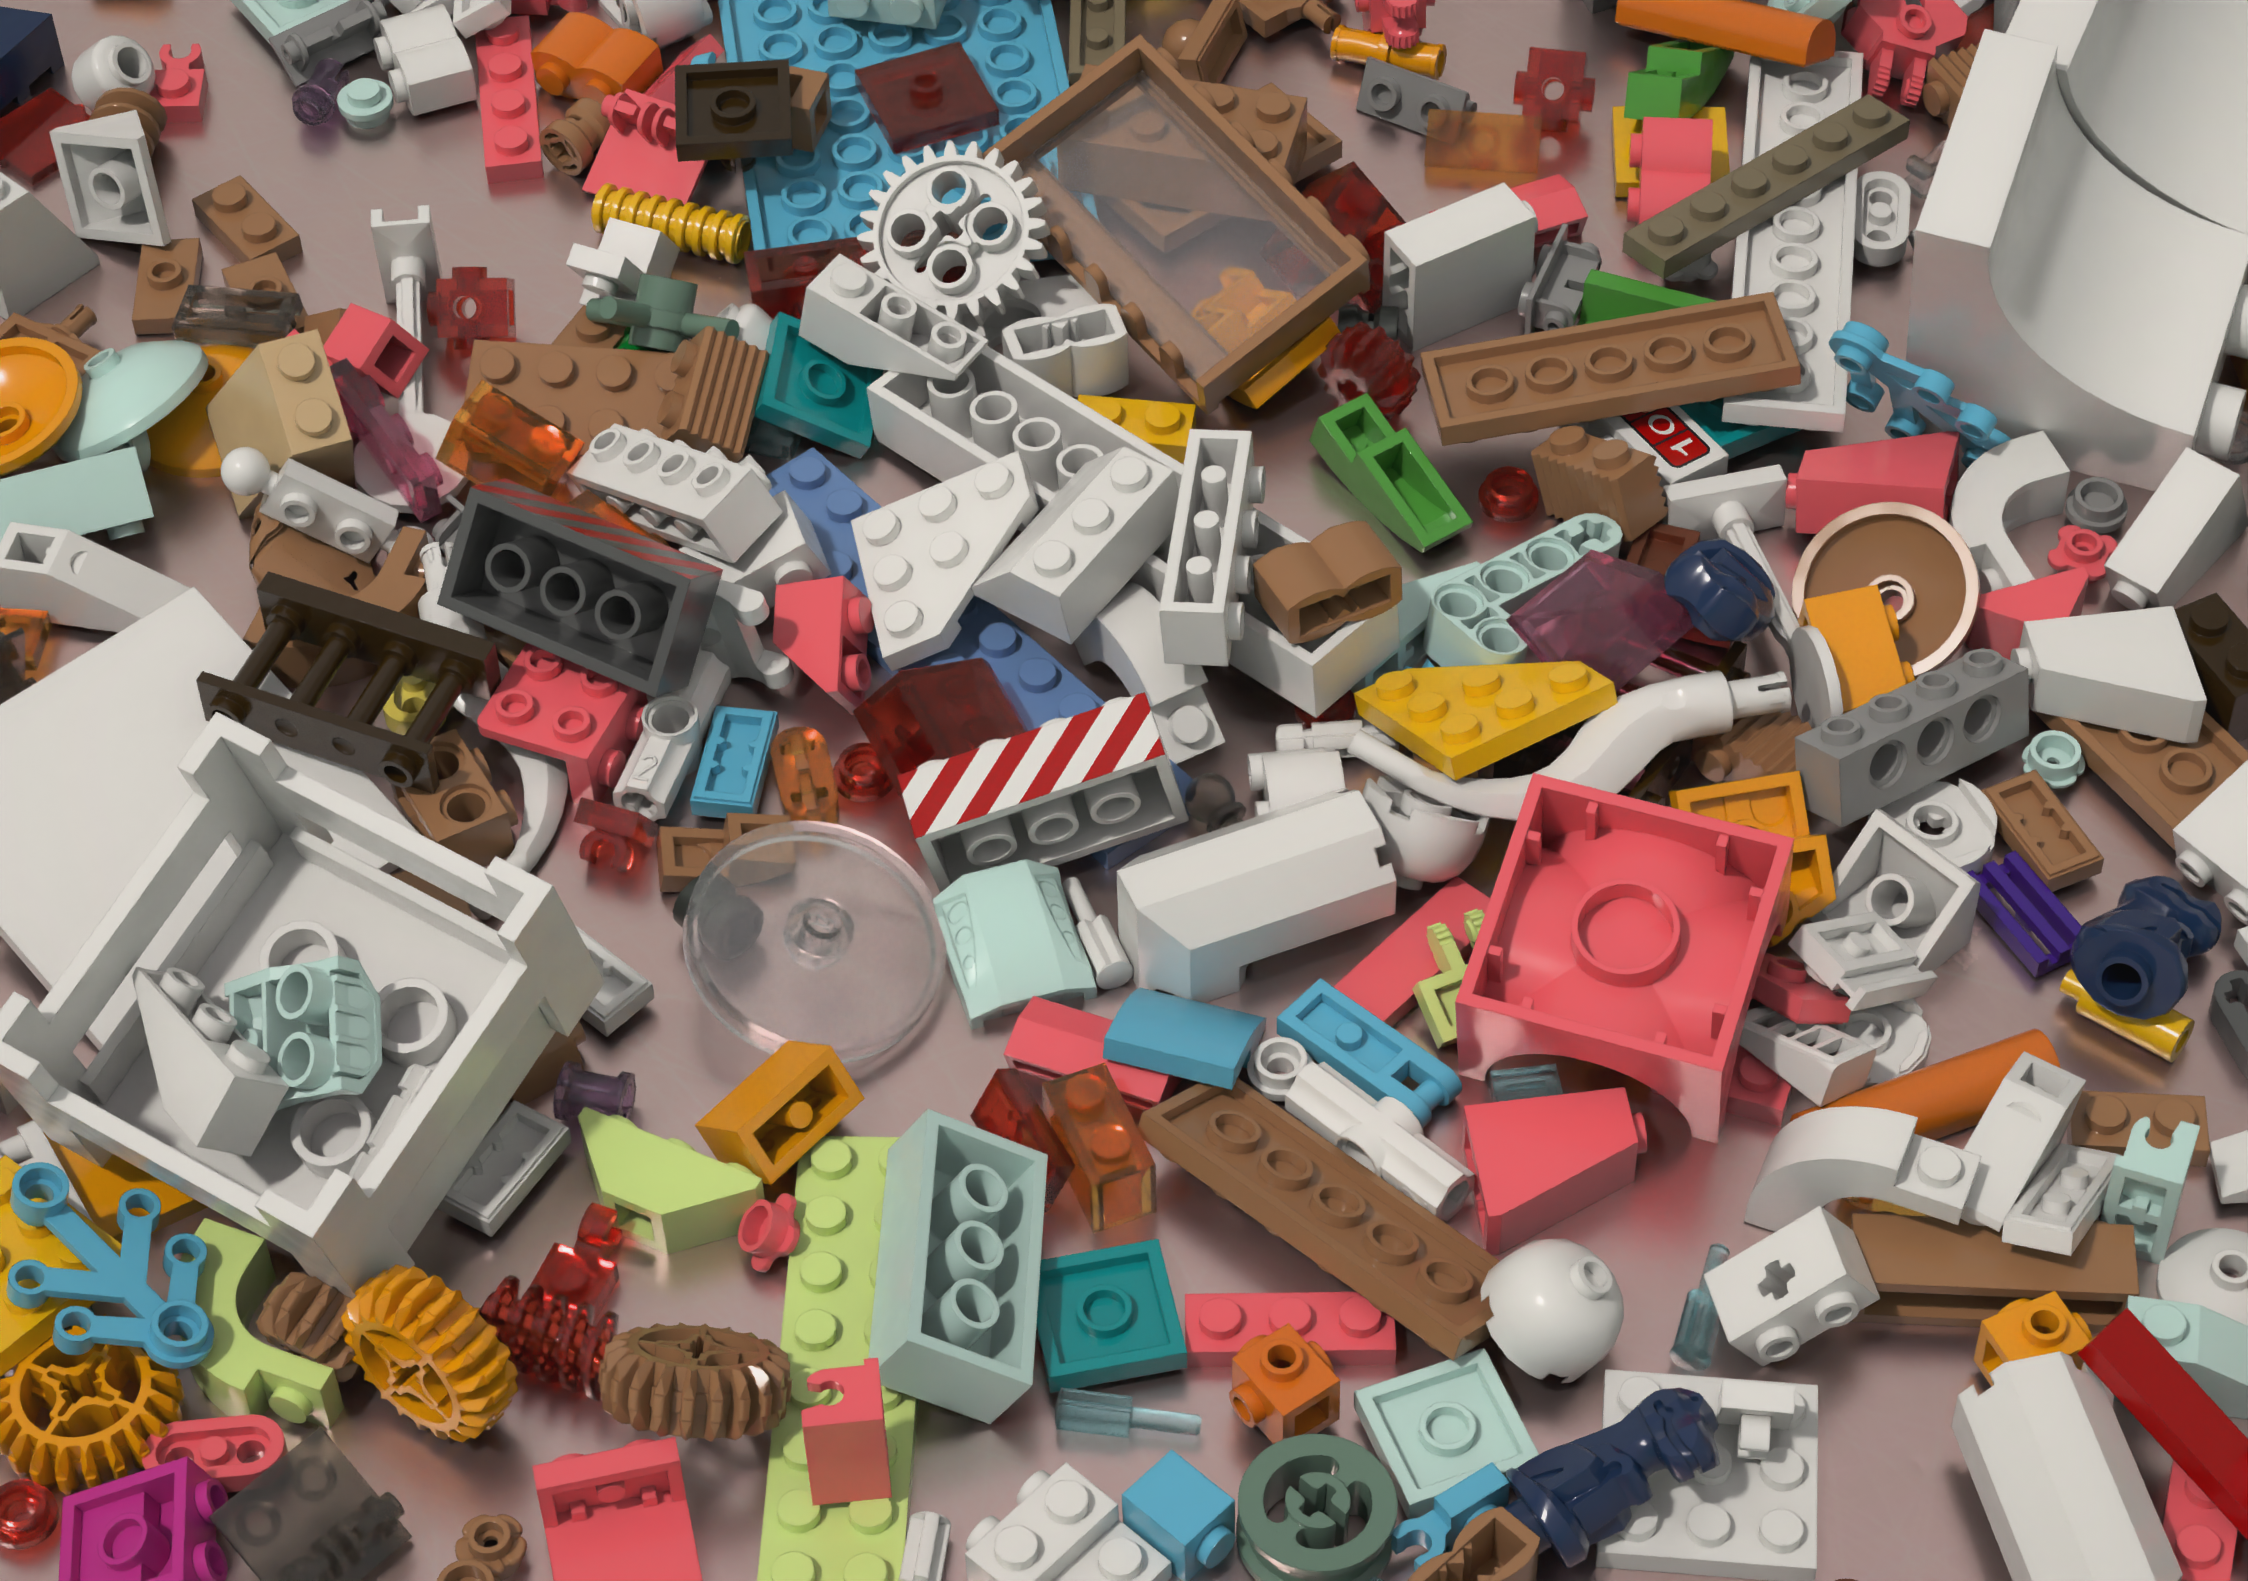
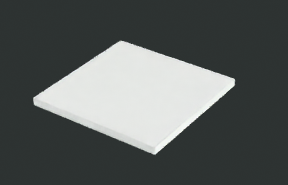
M195 587L190 588L0 704V936L48 992H50L193 793L177 765L209 722L205 719L196 682L197 678L204 671L233 681L253 651ZM271 670L258 688L288 699L292 696V693ZM273 742L287 766L419 833L363 771ZM328 830L334 840L331 843L333 846L387 874L399 868L397 865ZM226 839L222 841L85 1033L99 1051L137 999L132 979L135 968L140 967L157 971L236 860L237 856Z

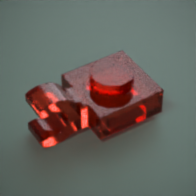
M592 1202L582 1217L574 1247L571 1248L554 1242L524 1295L527 1312L588 1333L591 1331L620 1278L617 1264L608 1260L622 1237V1230L612 1226L618 1216L617 1210Z

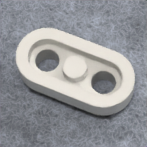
M1874 171L1866 173L1857 179L1853 257L1864 264L1873 267L1892 265L1901 260L1906 253L1911 190L1908 183L1902 177L1891 172Z

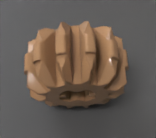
M290 1272L280 1285L273 1288L262 1305L264 1309L256 1321L260 1333L267 1338L270 1344L280 1350L333 1368L337 1382H347L361 1368L359 1364L352 1361V1358L356 1356L355 1351L345 1343L342 1335L345 1328L341 1316L347 1310L346 1305L352 1298L345 1296L334 1286L331 1287L323 1283L316 1276L310 1277L303 1272Z

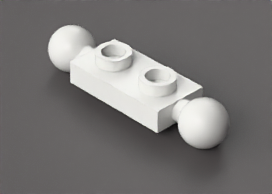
M240 447L229 452L222 462L221 477L225 486L231 492L241 496H251L259 492L264 493L259 512L367 563H370L379 549L386 551L387 555H389L402 529H395L399 510L293 459L288 458L279 473L270 470L267 458L260 451L251 447ZM405 526V527H410V528H415V529L424 530L423 528H420V527H417V526ZM426 531L428 543L434 542L432 536Z

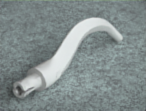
M439 542L425 545L420 551V561L423 564L427 592L421 596L418 602L420 619L487 640L484 624L437 604L454 543H444L445 557H441ZM499 662L502 681L508 669ZM460 694L453 706L478 725V716L489 700L470 694ZM500 742L511 753L519 767L524 787V811L521 831L515 848L506 861L529 873L548 848L562 817L568 790L566 762ZM469 904L471 912L476 917L488 920L492 916Z
M1718 670L1687 675L1647 685L1617 697V704L1588 718L1568 748L1549 766L1534 773L1618 794L1661 750L1673 742L1729 733L1732 730L1733 719L1776 712H1789L1792 703L1790 687L1781 688V686L1787 684V677L1783 671H1778L1770 675L1727 681L1723 673ZM1361 729L1356 733L1347 750L1350 754L1428 798L1461 811L1497 819L1517 821L1533 775L1532 773L1513 778L1496 779L1463 777L1455 781L1444 773L1433 771L1417 763Z

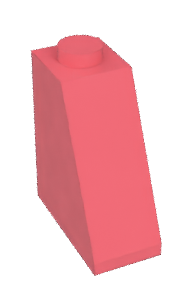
M1946 431L1806 450L1798 473H1789L1787 478L1786 509L1796 510V533L1817 534L1823 527L1841 514L1863 505L1879 502H1901L1916 505L1937 514L1949 522L1953 495L1959 481L1960 432Z
M1625 1087L1464 1106L1461 1146L1466 1168L1475 1173L1474 1189L1471 1192L1484 1250L1491 1255H1499L1634 1182L1637 1154L1647 1152V1133L1642 1113H1631Z

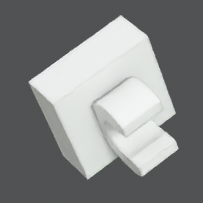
M1722 1380L1718 1397L1717 1421L1720 1424L1739 1425L1737 1458L1766 1460L1767 1452H1769L1770 1428L1789 1430L1794 1415L1796 1385Z

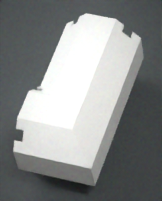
M1341 788L1140 855L1117 870L1119 941L1133 967L1132 979L1137 988L1141 987L1153 991L1159 989L1174 996L1206 1003L1240 991L1246 979V968L1249 963H1254L1269 956L1395 914L1396 876L1392 863L1383 866L1379 864L1376 848L1385 846L1386 842L1382 828L1359 790L1348 791L1346 788Z
M2060 1351L2004 1362L1989 1373L1994 1385L1978 1396L1973 1384L1958 1394L1951 1427L2012 1581H2181L2183 1573L2099 1377L2085 1362H2083L2082 1370L2076 1368L2072 1356Z

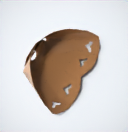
M261 502L256 507L249 543V569L257 587L269 571L350 597L364 589L376 578L371 561L367 563L259 512ZM352 572L357 573L354 583L358 590H354L352 585L344 580Z

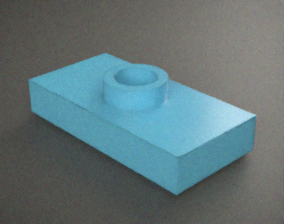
M716 705L690 798L692 815L726 818L727 813H757L779 729L778 712Z

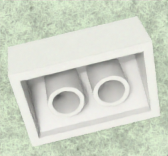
M1125 446L1086 462L972 586L973 594L1072 644L1172 533L1179 495L1174 470Z

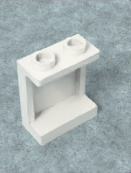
M2247 760L2173 829L2177 857L2175 862L2183 875L2199 887H2204L2206 884L2212 887L2224 897V903L2229 911L2239 921L2248 926Z

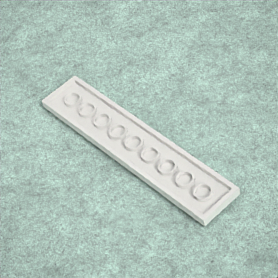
M1835 51L1834 56L1830 57V59L1804 68L1750 55L1742 166L1859 100L1862 94L1864 53ZM1858 167L1736 237L1731 299L1774 292L1800 363L1801 384L1776 388L1766 392L1759 391L1724 397L1722 422L1741 423L1749 426L1763 425L1843 433L1846 415L1848 371L1835 362L1834 356L1836 354L1830 348L1829 340L1835 331L1842 330L1845 324L1850 321Z

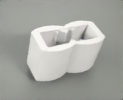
M443 4L379 20L382 36L373 39L375 52L382 71L392 69L388 71V77L397 104L406 101L413 116L478 99L470 59L461 39L457 36L451 17Z
M1085 305L1072 309L1059 318L1048 316L1028 318L1015 322L1002 330V346L1005 357L1071 397H1078L1079 394L1104 396L1116 392L1129 384L1128 332L1116 305Z

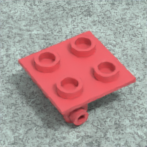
M627 88L624 93L619 92L615 96L607 95L602 102L601 114L608 117L610 126L582 187V191L596 195L605 183L616 185L618 190L621 187L632 188L634 193L639 190L649 192L651 197L655 194L663 195L667 201L671 198L682 200L684 205L690 202L708 160L678 162L675 104Z

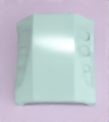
M1023 859L964 874L933 898L934 917L944 945L952 979L971 1030L984 1027L983 1021L1023 1011L1033 996L1055 1003L1083 996L1084 1000L1097 998V986L1092 968L1072 920L1062 888L1060 872L1057 867Z
M337 955L308 963L269 967L224 983L225 997H229L230 1014L237 1020L235 1028L248 1042L258 1046L270 1056L271 1061L269 1065L289 1086L276 1111L299 1103L341 1094H363L382 1066L380 996L359 960Z

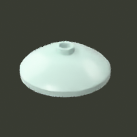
M182 340L141 342L117 352L113 348L99 352L84 365L86 373L81 377L83 390L79 409L68 430L52 447L53 451L61 460L72 462L101 455L140 435L173 411L197 387L208 368L209 363L206 354L198 344Z

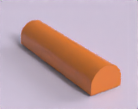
M1744 0L1617 1L1615 22L1626 27L1803 68L1828 60L1834 56L1835 27L1832 21L1824 18Z
M2034 1028L1856 1091L1822 1107L1814 1106L1794 1113L1790 1118V1122L1804 1114L1831 1107H1873L1918 1117L1914 1134L1936 1140L1978 1125L2004 1077L2024 1051L2059 1068L2061 1067L2054 1047L2047 1036L2039 1029Z

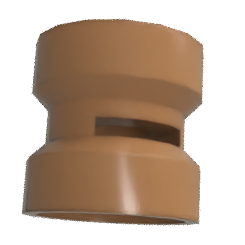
M591 98L577 100L566 110L564 120L557 119L541 131L539 136L540 146L544 155L552 165L567 175L576 176L592 163L593 154L598 153L610 126L608 117L601 114L602 105Z

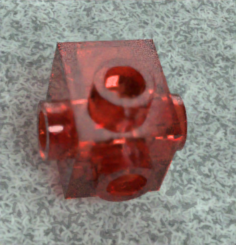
M1530 47L1527 71H1517L1513 104L1523 105L1522 116L1525 119H1534V130L1567 133L1568 123L1581 124L1582 111L1592 112L1596 78L1586 77L1588 63L1586 52ZM1553 83L1564 85V92L1560 98L1549 100L1545 97V92L1549 85Z
M452 267V278L436 279V291L428 292L427 316L429 326H437L438 338H454V350H472L474 340L516 337L515 279L487 278V267ZM470 299H473L476 304V311L469 318L466 315L465 306Z

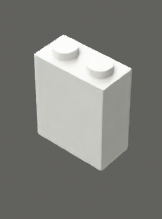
M1505 182L1384 232L1382 306L1399 307L1398 336L1412 352L1518 308L1523 286L1527 281L1532 282V276L1535 274L1533 257L1538 220L1532 206L1525 200L1521 201Z

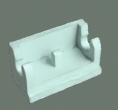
M2143 1117L2134 1124L2131 1130L2124 1156L2116 1155L2100 1221L2108 1224L2134 1225L2136 1258L2155 1264H2160L2161 1260H2164L2198 1137L2199 1125L2181 1121L2172 1134L2171 1145L2164 1149L2152 1147L2146 1141L2150 1131V1118Z

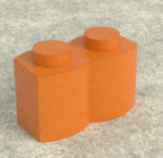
M581 12L567 13L530 52L536 82L545 91L552 95H561L569 99L591 98L601 105L607 95L615 96L619 92L624 93L626 88L643 93L663 72L660 48L652 39L630 29H613L600 19Z

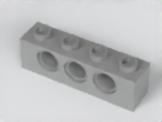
M1991 649L1971 650L1965 653L1962 658L1935 671L1925 672L1908 684L1889 693L1876 695L1868 703L1840 716L1828 718L1821 725L1796 736V771H1800L1806 809L1840 827H1844L1874 812L1875 809L1887 806L2029 736L2028 668L2002 657L2000 653Z

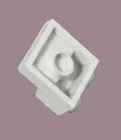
M1067 1462L1052 1475H1049L1044 1470L1034 1473L1023 1484L1017 1495L1016 1502L1018 1506L1002 1521L995 1516H988L973 1529L966 1542L967 1581H1168L1172 1577L1171 1561L1119 1520L1118 1504Z

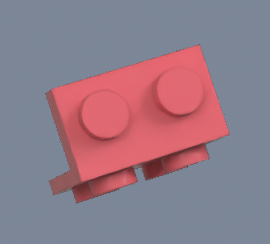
M526 643L478 716L477 723L479 732L484 737L565 761L572 801L596 809L608 788L616 787L625 769L626 759L643 732L641 716L644 707L648 704L646 693Z
M675 1437L661 1440H635L622 1448L587 1455L577 1453L566 1454L552 1462L532 1466L554 1581H703Z

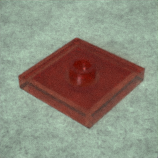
M960 41L854 70L856 86L893 154L1000 125L999 109Z

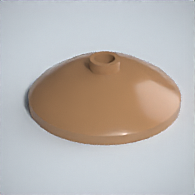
M1879 502L1854 508L1841 514L1823 527L1803 552L1797 565L1792 585V609L1797 621L1804 599L1877 584L1883 604L1891 596L1903 598L1902 607L1895 612L1899 625V640L1894 643L1900 662L1908 661L1910 663L1915 680L1919 675L1935 671L1950 660L1961 648L1973 628L1980 603V579L1974 557L1955 528L1946 520L1925 508L1901 502Z

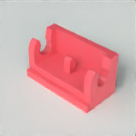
M878 1358L864 1359V1365L829 1368L813 1373L807 1378L809 1391L822 1392L827 1389H836L844 1395L842 1400L835 1405L826 1406L819 1404L801 1410L813 1505L892 1498Z

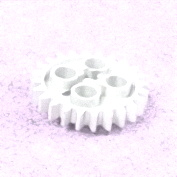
M948 140L944 156L936 157L930 146L926 145L923 148L924 162L917 165L908 156L902 157V163L906 172L901 177L887 170L883 173L890 186L887 192L870 190L869 195L878 207V210H868L860 213L864 224L871 229V231L857 235V240L862 248L870 251L862 256L860 260L867 270L875 272L874 274L958 323H963L964 314L971 313L980 326L984 324V308L991 305L999 314H1006L1002 298L1008 293L1015 298L1023 300L1025 295L1018 284L1021 278L1038 280L1040 277L1035 267L1030 263V259L1040 260L1048 256L1044 245L1037 241V239L1050 235V229L1046 221L1039 219V217L1047 212V208L1041 197H1034L1038 189L1031 177L1021 179L1024 172L1016 160L1004 166V158L999 149L994 148L983 160L982 151L975 141L970 143L964 155H960L953 140ZM965 188L964 195L957 202L951 204L941 203L944 195L951 189ZM984 198H991V201L981 204ZM998 223L1007 224L1005 232L997 239H982L983 234L990 226ZM911 231H925L923 238L917 244L909 247L901 246L902 240ZM951 231H953L955 234H958V235H961V236H959L957 239H955V238H953L952 236L947 235V234L950 233ZM926 266L925 271L921 273L917 272V268ZM955 266H966V272L959 280L952 283L942 282L946 271Z

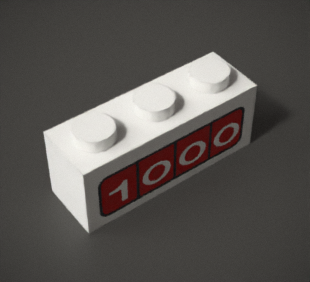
M1679 406L1661 408L1651 412H1638L1603 418L1593 422L1563 425V427L1580 426L1585 430L1586 434L1607 441L1614 439L1627 442L1629 448L1656 456L1654 465L1659 467L1656 475L1662 477L1659 483L1661 487L1727 474L1729 454ZM1668 512L1667 515L1663 519H1661L1662 522H1667Z

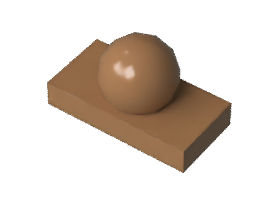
M1212 0L1200 21L1193 18L1177 20L1166 30L1162 40V47L1174 57L1185 79L1221 83L1248 36L1239 0Z

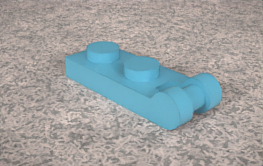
M1321 978L1277 1017L1278 1035L1299 1042L1312 1059L1319 1064L1322 1062L1327 1063L1376 1101L1386 1096L1399 1100L1413 1112L1422 1128L1431 1121V1111L1437 1105H1448L1462 1091V1083L1450 1067ZM1408 1076L1419 1083V1086L1414 1091L1401 1083Z

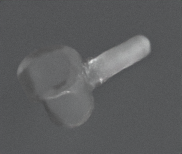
M1941 141L1923 158L1911 155L1907 159L1906 169L1910 174L1904 180L1908 183L1911 193L1921 200L1927 198L1937 169L1935 167L1939 163L1946 141Z

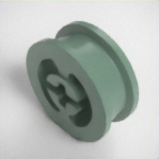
M1303 1434L1274 1443L1251 1462L1242 1477L1239 1487L1236 1542L1244 1566L1256 1581H1377L1386 1570L1393 1552L1391 1540L1396 1524L1398 1500L1392 1478L1384 1465L1371 1452L1345 1438L1327 1434ZM1285 1497L1284 1521L1279 1523L1272 1522L1267 1517L1268 1511L1275 1503ZM1349 1516H1360L1364 1519L1366 1526L1359 1535L1347 1542Z

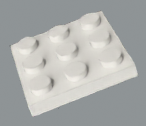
M1605 1369L1602 1429L1620 1422L1644 1398L1662 1389L1684 1388L1700 1393L1713 1409L1717 1419L1718 1397L1723 1379L1796 1385L1794 1415L1789 1430L1770 1428V1444L1766 1460L1737 1458L1739 1425L1718 1423L1719 1426L1714 1433V1440L1719 1452L1720 1464L1702 1474H1699L1698 1470L1693 1472L1694 1478L1682 1483L1676 1481L1668 1469H1663L1650 1475L1647 1480L1653 1496L1650 1500L1639 1506H1630L1632 1517L1623 1531L1597 1542L1596 1567L1768 1581H1815L1817 1571L1818 1385Z

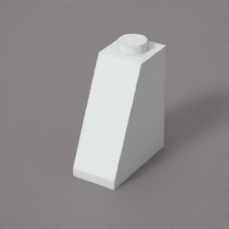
M0 172V316L7 320L14 312L24 316L100 265L98 255L29 191Z
M2186 447L2104 564L2112 596L2130 610L2174 606L2247 528L2248 516L2240 475Z
M2173 606L2024 621L2019 648L2012 649L2010 660L2028 668L2029 704L2032 711L2181 743L2198 742L2207 698Z

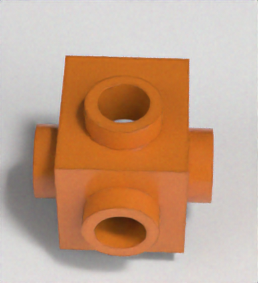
M1287 1323L1268 1336L1258 1335L1250 1339L1241 1347L1237 1355L1232 1358V1390L1229 1392V1398L1233 1409L1242 1422L1251 1428L1257 1425L1274 1444L1297 1435L1317 1434L1339 1420L1341 1380L1334 1374L1332 1363L1322 1347L1314 1341L1306 1342L1290 1323Z

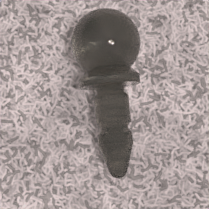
M1204 773L1195 777L1186 788L1184 795L1186 809L1194 819L1207 824L1206 830L1208 833L1244 821L1243 817L1247 809L1241 802H1235L1234 789L1225 777L1216 773Z

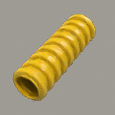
M605 183L598 190L591 210L593 228L597 233L604 234L609 217L661 231L680 248L679 252L688 253L692 250L694 255L704 257L709 254L711 259L719 261L725 257L726 261L731 264L737 265L745 257L751 242L750 219L746 214L738 213L733 217L732 212L721 209L717 213L715 208L705 205L700 209L698 203L687 202L684 205L680 199L671 198L667 201L663 195L655 194L651 197L649 192L639 190L634 193L633 189L628 187H621L618 190L616 185Z

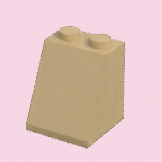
M318 329L258 344L206 406L207 416L221 462L232 450L240 447H251L260 451L267 458L270 470L279 473L287 459L290 458L351 488H355L353 441ZM231 492L239 520L254 516L255 509L262 501L264 493L259 492L251 496H241Z

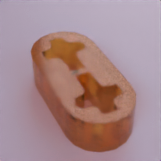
M805 726L785 729L775 736L771 743L770 752L773 776L782 815H790L792 832L797 835L817 837L826 834L836 826L840 819L838 789L827 743L823 735L815 729ZM804 754L805 759L808 761V768L797 770L793 756ZM813 793L815 804L818 808L806 809L802 795Z

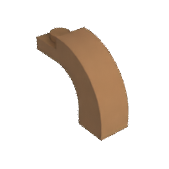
M403 526L376 578L364 589L350 597L420 619L418 602L421 596L427 592L423 564L420 561L421 549L429 544L426 530ZM260 607L243 637V641L252 650L266 631ZM290 640L271 668V671L286 688H297L322 647L300 640ZM346 658L328 687L343 685L369 677L376 672L379 665L357 658Z

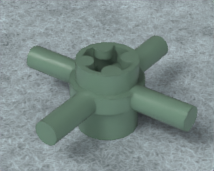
M640 274L635 302L618 297L605 296L602 299H590L586 306L588 320L631 327L628 344L652 350L676 352L684 339H692L706 326H713L716 331H725L727 336L738 338L739 324L734 319L693 313L698 284L666 277Z

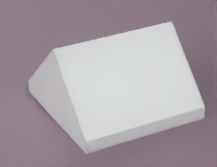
M137 110L56 127L49 132L75 234L78 238L165 246L171 242L145 134Z
M1875 809L1832 874L1836 900L1812 918L1808 917L1814 923L1875 911L1916 953L1918 957L1913 964L1921 972L1935 971L1970 942L1981 883L1881 809Z

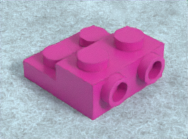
M186 1456L63 1497L58 1581H225L228 1574L227 1561L222 1548L216 1542L217 1522L225 1520L229 1515V1500L223 1485Z

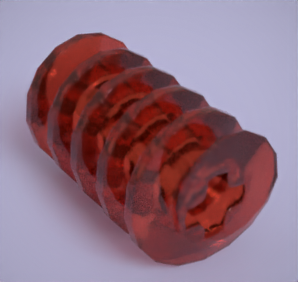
M513 1275L505 1277L496 1291L487 1297L479 1314L487 1324L496 1327L497 1332L495 1335L501 1343L508 1346L511 1353L508 1360L515 1365L517 1372L524 1375L535 1372L536 1377L545 1383L552 1384L560 1381L561 1386L570 1392L577 1393L585 1390L587 1397L597 1402L601 1401L600 1384L598 1383L600 1361L604 1360L605 1345L612 1342L613 1337L618 1334L619 1315L609 1310L601 1317L595 1327L593 1326L595 1314L592 1304L584 1301L576 1308L570 1318L568 1317L570 1300L567 1295L563 1293L556 1294L545 1309L543 1308L545 1289L542 1286L533 1284L527 1289L520 1300V1279Z

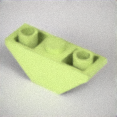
M584 1107L578 1115L585 1158L608 1229L612 1232L665 1254H671L738 1235L739 1225L744 1213L757 1200L765 1199L762 1178L757 1177L751 1170L741 1164L734 1162L725 1164L696 1152L693 1147L682 1140L675 1138L666 1140L639 1129L633 1122L620 1115L612 1114L607 1116L588 1107Z

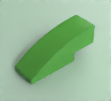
M1682 39L1648 46L1646 69L1628 73L1624 118L1643 120V117L1691 118L1702 109L1715 92L1734 57V51Z
M1368 393L1318 417L1309 439L1311 444L1348 490L1399 538L1423 553L1471 528L1473 520L1406 427L1395 432Z

